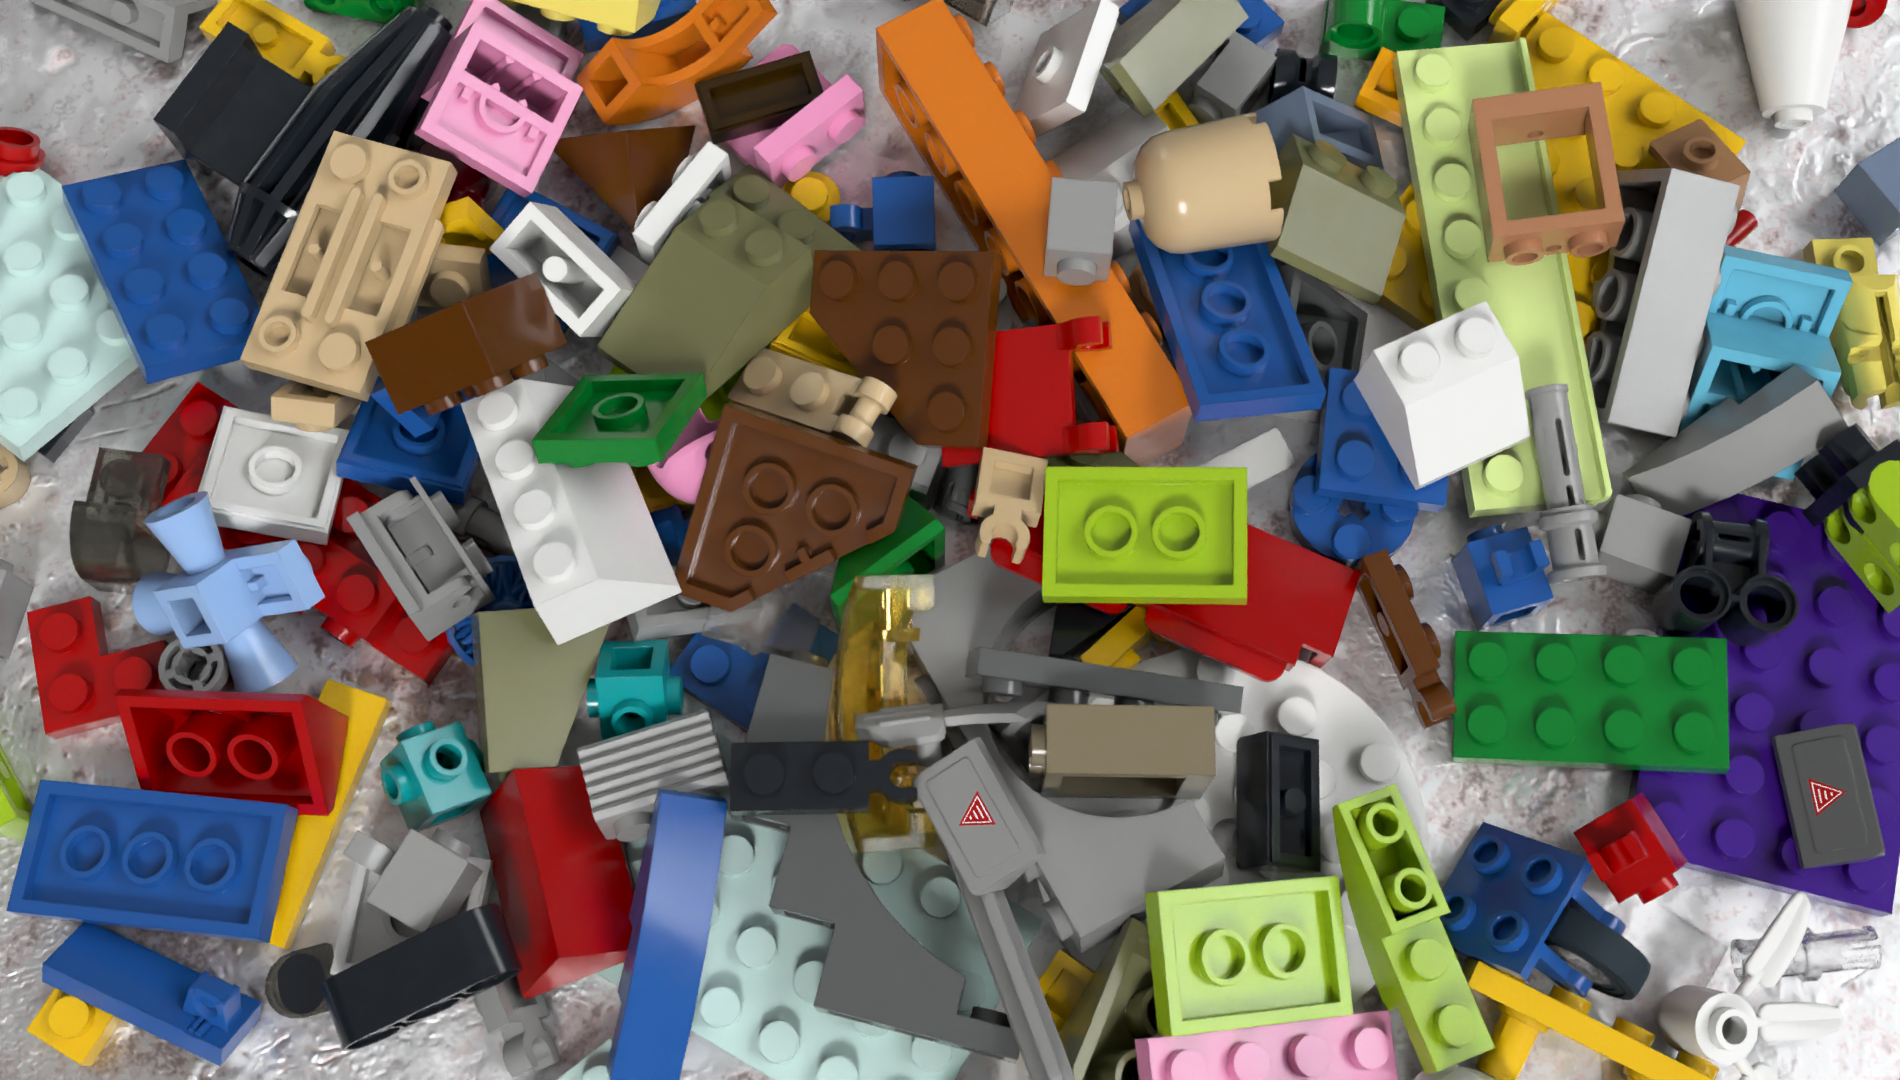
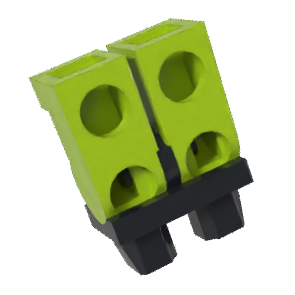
M1855 423L1828 441L1818 450V455L1801 466L1794 474L1816 499L1802 514L1814 528L1822 522L1824 523V531L1829 541L1889 614L1900 606V442L1896 439L1879 450L1862 428Z

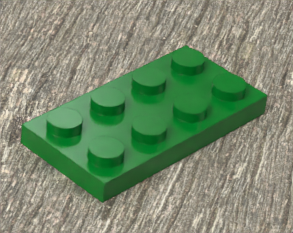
M1455 631L1454 702L1457 712L1454 713L1453 763L1726 774L1730 769L1727 638Z

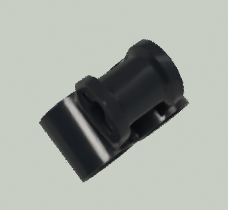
M1695 512L1691 517L1692 523L1684 546V558L1687 568L1680 571L1662 586L1654 595L1652 601V615L1658 627L1673 637H1693L1717 621L1723 636L1733 644L1742 647H1756L1789 627L1797 617L1799 609L1798 597L1792 586L1784 579L1772 574H1765L1770 545L1768 523L1761 519H1751L1748 524L1713 520L1709 512ZM1680 590L1690 592L1697 597L1701 604V614L1691 612L1684 606L1681 601ZM1747 599L1756 601L1762 606L1766 612L1767 623L1760 622L1751 615L1747 607Z

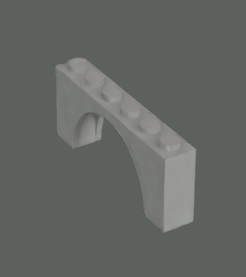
M989 546L985 558L979 557L975 553L887 599L892 623L884 627L885 632L900 660L903 661L912 657L922 676L914 679V682L924 703H929L930 705L943 703L944 710L988 704L989 693L982 692L983 680L965 678L969 651L978 647L1007 650L1016 637L1031 622L1057 605V603L1043 602L1041 585L995 565L990 557L991 546ZM988 724L951 726L953 730L946 733L945 737L952 752L973 738L981 737L1046 852L1022 875L1027 882L1036 878L1039 879L1050 899L1042 904V908L1051 927L1060 941L1072 937L1081 954L1117 935L1128 918H1135L1138 921L1146 919L1144 892L1204 887L1223 876L1226 857L1190 799L1174 807L1141 816L1104 817L1081 813L1046 799L1024 783L999 753L992 739Z

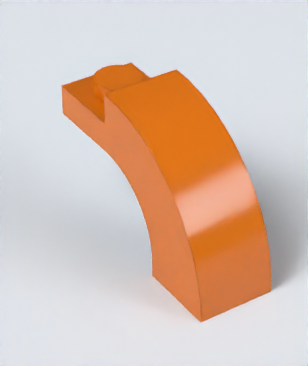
M700 0L684 17L655 34L638 39H618L612 37L581 71L576 80L584 88L583 91L605 125H628L652 120L677 111L698 100L695 83L740 71L754 57L747 46L778 13L769 0Z

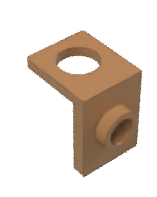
M1698 119L1650 142L1648 152L1662 168H1674L1740 185L1736 200L1737 212L1741 209L1751 171L1703 120Z

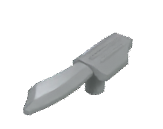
M1002 702L966 706L950 710H944L943 703L931 705L929 703L888 707L881 708L877 712L855 714V729L857 740L871 741L888 749L914 745V751L917 752V764L929 767L942 759L940 741L945 738V727L987 723H1028L1044 715L1046 705L1055 704V702Z

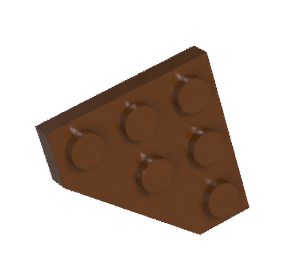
M815 250L809 313L862 378L865 376L876 378L896 392L897 399L890 412L917 445L927 448L983 450L984 447H987L1002 256L994 251Z
M732 402L725 404L675 571V576L682 590L679 595L733 612L787 583L790 584L835 562L838 558L864 545L871 544L894 533L899 527L918 465Z

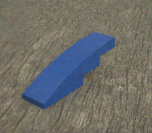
M658 789L629 913L632 932L617 991L621 1006L606 1066L610 1080H680L708 943L727 811V801L725 798Z

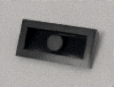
M1270 731L1238 739L1237 867L1239 869L1271 872H1321L1318 739Z

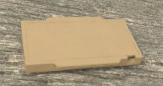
M334 131L268 287L240 360L253 370L368 402L379 372L365 342L402 327L410 321L445 231L439 219L458 174L452 163Z

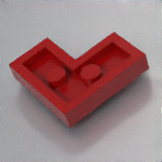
M88 596L27 612L46 735L59 739L122 722L114 697L121 688L166 690L159 679L158 663L162 652L169 643L161 640L108 654L101 605L93 597Z

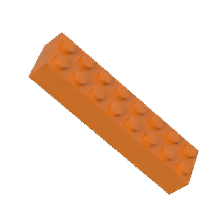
M931 0L875 28L879 89L977 250L994 251L1002 256L1001 277L1006 283L1007 294L1012 307L1022 324L1024 325L1027 320L1032 318L1036 320L1039 326L1088 316L1102 317V322H1110L1112 349L1073 352L1074 378L1097 410L1101 422L1106 421L1109 423V426L1115 425L1118 427L1119 450L1140 467L1181 446L1192 414L1176 366H1172L1161 348L1163 338L1156 322L1148 312L1145 311L1140 314L1128 296L1131 293L1130 285L1120 265L1115 260H1112L1108 281L1095 280V282L1083 286L1069 285L1059 281L1057 277L1043 276L1052 177H1064L1053 160L1049 159L1044 162L1034 146L1036 144L1035 133L1026 115L1021 110L1013 112L1004 98L1005 87L996 67L990 61L983 64L975 52L974 36L965 18L959 13L953 16L943 0Z

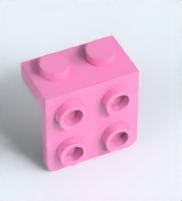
M783 44L754 66L799 54L800 52L791 44ZM816 69L823 89V93L781 126L723 143L745 166L748 164L752 165L781 189L788 180L794 182L801 179L813 166L837 147L848 142L866 125L863 89L848 74L832 85Z

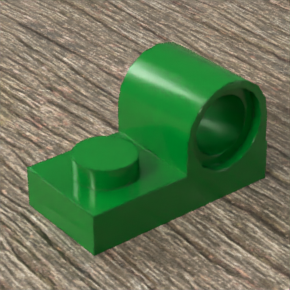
M1325 0L1318 53L1375 61L1382 47L1393 52L1441 48L1445 6L1404 0Z

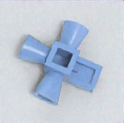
M206 491L192 493L176 499L148 515L144 519V523L184 570L179 574L155 571L146 574L138 581L132 595V608L138 623L146 631L154 635H168L175 632L184 649L223 644L236 692L258 693L276 685L291 675L298 667V663L260 618L269 615L305 611L325 597L313 574L312 565L302 553L296 539L224 550L208 492Z

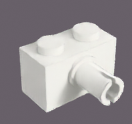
M529 202L489 248L518 278L537 272L555 315H558L579 337H603L637 286L621 268L554 206Z

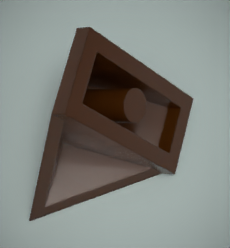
M696 125L625 130L560 138L553 151L631 228H634L635 222L644 207L652 201L658 202L672 186L675 171L681 162L688 157Z

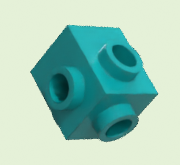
M668 639L634 642V640L603 641L595 678H589L587 684L589 718H600L602 740L670 720L672 715H683L682 676H671Z
M429 721L403 731L396 737L397 746L380 762L383 790L388 800L393 805L399 807L409 831L412 828L420 832L469 814L492 794L483 773L482 753L473 740L468 739L461 721L436 729L433 721Z

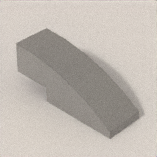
M1793 365L1741 404H1738L1730 397L1726 398L1679 432L1676 437L1669 439L1622 474L1636 494L1650 497L1661 504V509L1683 516L1729 498L1774 476L1812 454L1849 427L1818 379Z

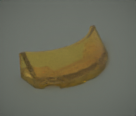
M906 573L855 576L842 618L835 662L833 706L835 741H867L857 740L855 714L877 712L881 708L907 705V642L919 641L920 628L912 627V615L934 608V575ZM869 741L870 760H881L888 752L899 748L908 749V746L888 749ZM899 766L891 773L890 780L895 786L900 788L912 787L911 781L917 774L909 773L908 766ZM870 794V814H846L857 852L936 847V830L924 808H915L913 803L898 805L888 801L882 794Z

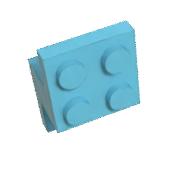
M1725 245L1720 263L1721 283L1717 293L1711 299L1704 326L1706 337L1703 351L1695 362L1688 389L1690 397L1689 409L1685 418L1679 424L1677 434L1728 397L1741 404L1793 365L1818 379L1830 399L1842 374L1829 336L1853 283L1849 271ZM1804 458L1775 474L1774 477L1795 481L1796 476L1794 473L1801 467Z

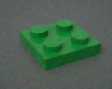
M702 372L584 375L532 439L538 463H566L570 467L581 468L595 463L627 462L628 465L633 467H643L656 462H662L708 395Z

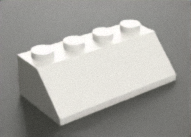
M519 379L497 390L463 402L461 407L532 603L557 645H560L677 595L682 590L632 468L627 462L595 463L581 468L570 467L566 463H538L532 439L572 391L574 386Z

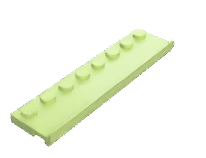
M1519 37L1515 42L1397 51L1392 67L1435 320L1438 322L1486 301L1519 356L1524 396L1525 391L1535 387L1551 384L1568 385L1569 391L1567 395L1575 442L1578 449L1586 504H1593V507H1595L1598 503L1606 502L1611 497L1612 488L1567 253L1544 255L1537 262L1520 266L1509 265L1505 260L1488 263L1469 139L1468 123L1472 99L1536 91L1526 38ZM1545 140L1496 146L1507 221L1559 214ZM1526 398L1525 403L1530 437L1526 441L1461 470L1469 518L1546 510L1539 465L1536 458L1529 405Z

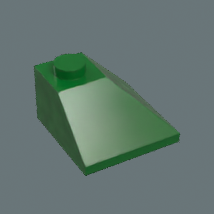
M908 496L899 527L894 533L871 544L864 545L838 559L830 600L836 629L844 639L887 608V599L925 580L945 565V527L933 514Z

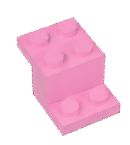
M470 0L421 95V98L428 101L429 104L414 134L525 198L533 193L584 89L572 81L584 54L498 0Z

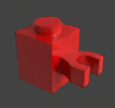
M1643 792L1573 832L1588 855V862L1601 882H1605L1618 904L1637 894L1644 905L1679 885L1673 873L1688 862Z

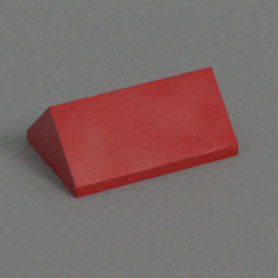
M123 688L114 695L141 790L288 804L299 810L298 815L329 816L333 811L349 717L307 694Z
M581 766L513 769L479 812L490 860L493 861L492 869L503 917L523 968L517 974L521 995L529 999L625 961L632 932L629 913L634 896L635 883L624 842L619 841L617 837L615 839H606L594 820Z

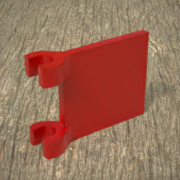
M1088 316L1071 319L1059 324L996 332L987 448L1037 458L1119 453L1117 426H1109V423L1106 421L1076 424L1072 353L1112 349L1110 322H1102V317ZM941 448L942 466L948 468L978 465L983 450Z

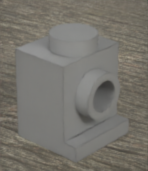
M1234 31L1217 48L1215 58L1209 56L1195 71L1189 85L1195 91L1187 107L1199 124L1249 113L1269 87L1277 57Z

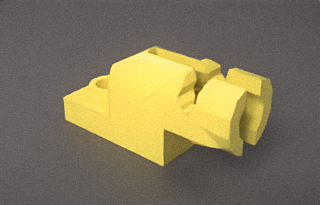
M1873 238L1812 239L1803 249L1804 261L1847 270L1853 281L1829 336L1842 372L1840 376L1844 392L1850 397L1851 406L1863 410L1868 406L1867 399L1879 395L1881 409L1899 406L1900 285L1898 275H1879Z

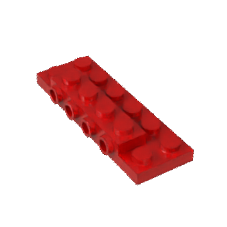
M197 381L119 481L129 490L157 508L186 495L198 492L223 407H238ZM344 478L327 545L296 540L302 553L310 561L313 574L325 595L322 600L311 608L326 618L320 628L347 647L353 649L358 641L361 640L430 686L454 653V649L448 643L445 631L428 642L404 610L346 519L357 511L359 514L382 499L353 480ZM217 526L224 550L290 540L288 538ZM298 611L295 613L302 615L304 611Z

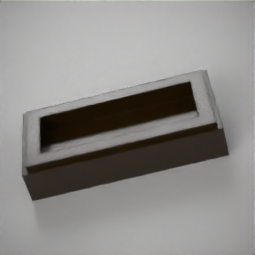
M810 51L694 84L714 145L781 126L823 93Z

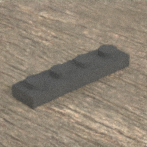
M978 647L969 651L965 678L983 680L982 692L995 695L1022 697L1024 686L1049 690L1048 702H1055L1056 704H1088L1089 696L1114 700L1113 705L1214 706L1215 726H1217L1218 716L1241 713L1244 688L1235 685L987 647Z

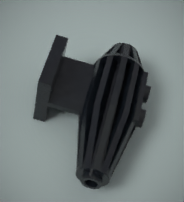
M425 4L420 9L406 6L315 83L312 88L263 58L250 35L229 21L153 120L188 165L207 177L215 171L239 186L225 244V249L234 258L262 278L271 282L334 131L409 150L415 136L414 132L429 104L428 101L421 98V95L452 37L449 32L453 26L445 16Z

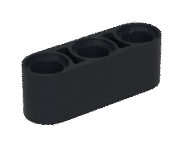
M488 904L456 915L331 976L321 983V988L342 1050L352 1051L384 1040L499 985L519 974L523 968L499 904Z

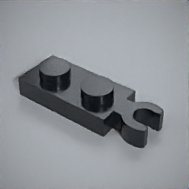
M869 741L731 743L730 812L732 816L870 814V794H882L888 801L898 805L911 804L918 800L917 788L897 787L891 782L890 776L893 770L899 766H917V752L899 748L888 752L881 760H870Z

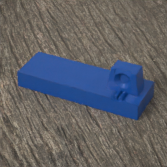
M83 922L42 964V982L220 1067L258 1023L261 1016L262 1002L240 993V987L236 984L231 985L210 975L208 971H203L201 974L93 923Z

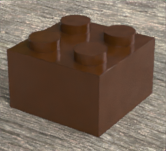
M535 272L455 303L366 341L365 344L397 414H402L423 405L428 416H431L464 402L465 400L460 390L463 391L466 399L473 396L479 397L512 383L513 380L549 366L545 353L568 344L538 274Z

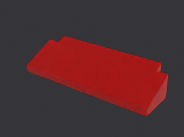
M974 488L968 501L966 515L978 520V516L971 515L975 494ZM1045 488L1042 512L1037 527L1027 526L1030 532V541L1020 564L1012 563L1013 547L1006 539H992L990 557L995 565L1041 586ZM1247 524V605H1134L1146 610L1144 623L1152 634L1260 681L1273 682L1283 674L1284 670L1290 671L1295 666L1301 647L1313 651L1308 663L1318 668H1321L1334 656L1361 572ZM1083 603L1109 615L1121 613L1128 605V603Z

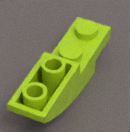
M1396 783L1333 806L1335 837L1341 870L1365 956L1385 1009L1391 1011L1398 1008L1425 1075L1441 1071L1494 1049L1493 1041L1439 917L1451 911Z

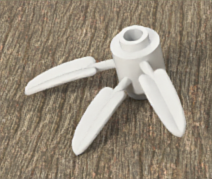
M1798 891L1792 894L1746 959L1745 971L1748 974L1733 994L1696 985H1684L1663 997L1657 1008L1656 1020L1661 1034L1672 1048L1722 1064L1733 1063L1742 1075L1740 1080H1779L1766 1063L1757 1062L1751 1066L1745 1058L1754 1047L1758 1034L1763 1040L1768 1042L1795 1041L1827 1036L1841 1029L1843 1025V1012L1836 1006L1806 1002H1768L1762 1004L1757 1011V1015H1755L1753 1008L1746 1001L1758 984L1765 988L1775 986L1795 956L1806 932L1811 913L1809 898L1804 893Z

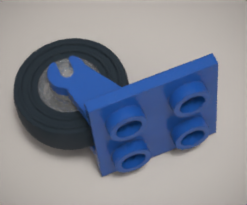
M1483 822L1442 888V893L1451 912L1439 917L1453 950L1523 980L1528 979L1535 967L1561 988L1567 991L1574 989L1581 997H1586L1590 988L1618 999L1632 1000L1640 992L1651 969L1650 962L1644 954L1621 936L1626 929L1625 924L1619 918L1603 909L1582 889L1583 884L1593 869L1587 857Z

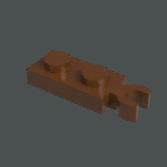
M1387 549L1363 557L1354 569L1361 572L1356 588L1402 689H1409L1414 709L1424 729L1449 720V715L1456 713L1457 708L1448 688L1440 680L1437 670L1441 667L1437 660L1441 657L1440 645L1432 627L1427 622L1420 623L1410 600L1414 598V591L1407 572L1400 564H1393Z

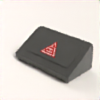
M1855 723L1836 724L1772 737L1771 741L1800 869L1861 863L1884 856L1885 846Z

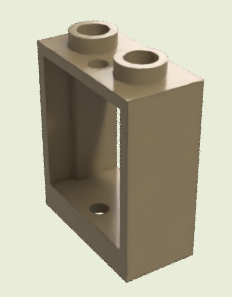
M1047 704L1043 724H1031V738H1029L1028 778H1041V795L1043 797L1200 799L1216 776L1214 706Z

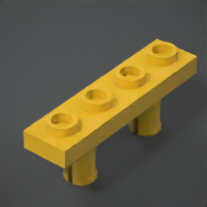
M1469 957L1462 968L1469 988L1499 1002L1496 1009L1502 1011L1491 1035L1495 1048L1484 1052L1476 1066L1478 1069L1499 1080L1518 1079L1539 1032L1547 1034L1549 1028L1625 1066L1622 1073L1628 1075L1627 1080H1715L1720 1070L1718 1066L1682 1050H1679L1674 1060L1652 1049L1651 1045L1656 1035L1618 1016L1612 1027L1587 1016L1592 1003L1557 985H1553L1549 996L1524 984L1525 980Z

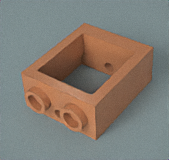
M1601 82L1472 99L1468 132L1488 263L1505 260L1509 265L1520 266L1537 262L1544 255L1570 252L1574 257L1583 258L1596 256L1607 251L1609 247H1616L1625 218ZM1586 134L1598 209L1507 221L1496 146Z

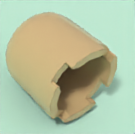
M1255 112L1165 131L1150 137L1140 147L1133 163V181L1123 182L1122 185L1123 202L1128 219L1130 221L1139 219L1146 237L1156 247L1169 253L1186 254L1274 241L1279 237L1283 225L1284 210L1283 208L1271 210L1269 182L1282 179L1281 169L1269 127L1266 122L1256 123L1257 115Z

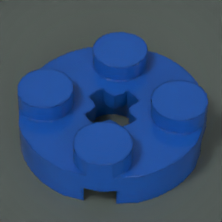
M1317 453L1312 455L1298 471L1289 497V523L1299 544L1305 549L1345 566H1357L1363 557L1387 549L1391 558L1410 535L1419 509L1366 502L1363 509L1368 515L1367 517L1360 519L1354 513L1343 517L1337 510L1343 502L1342 499L1314 495Z

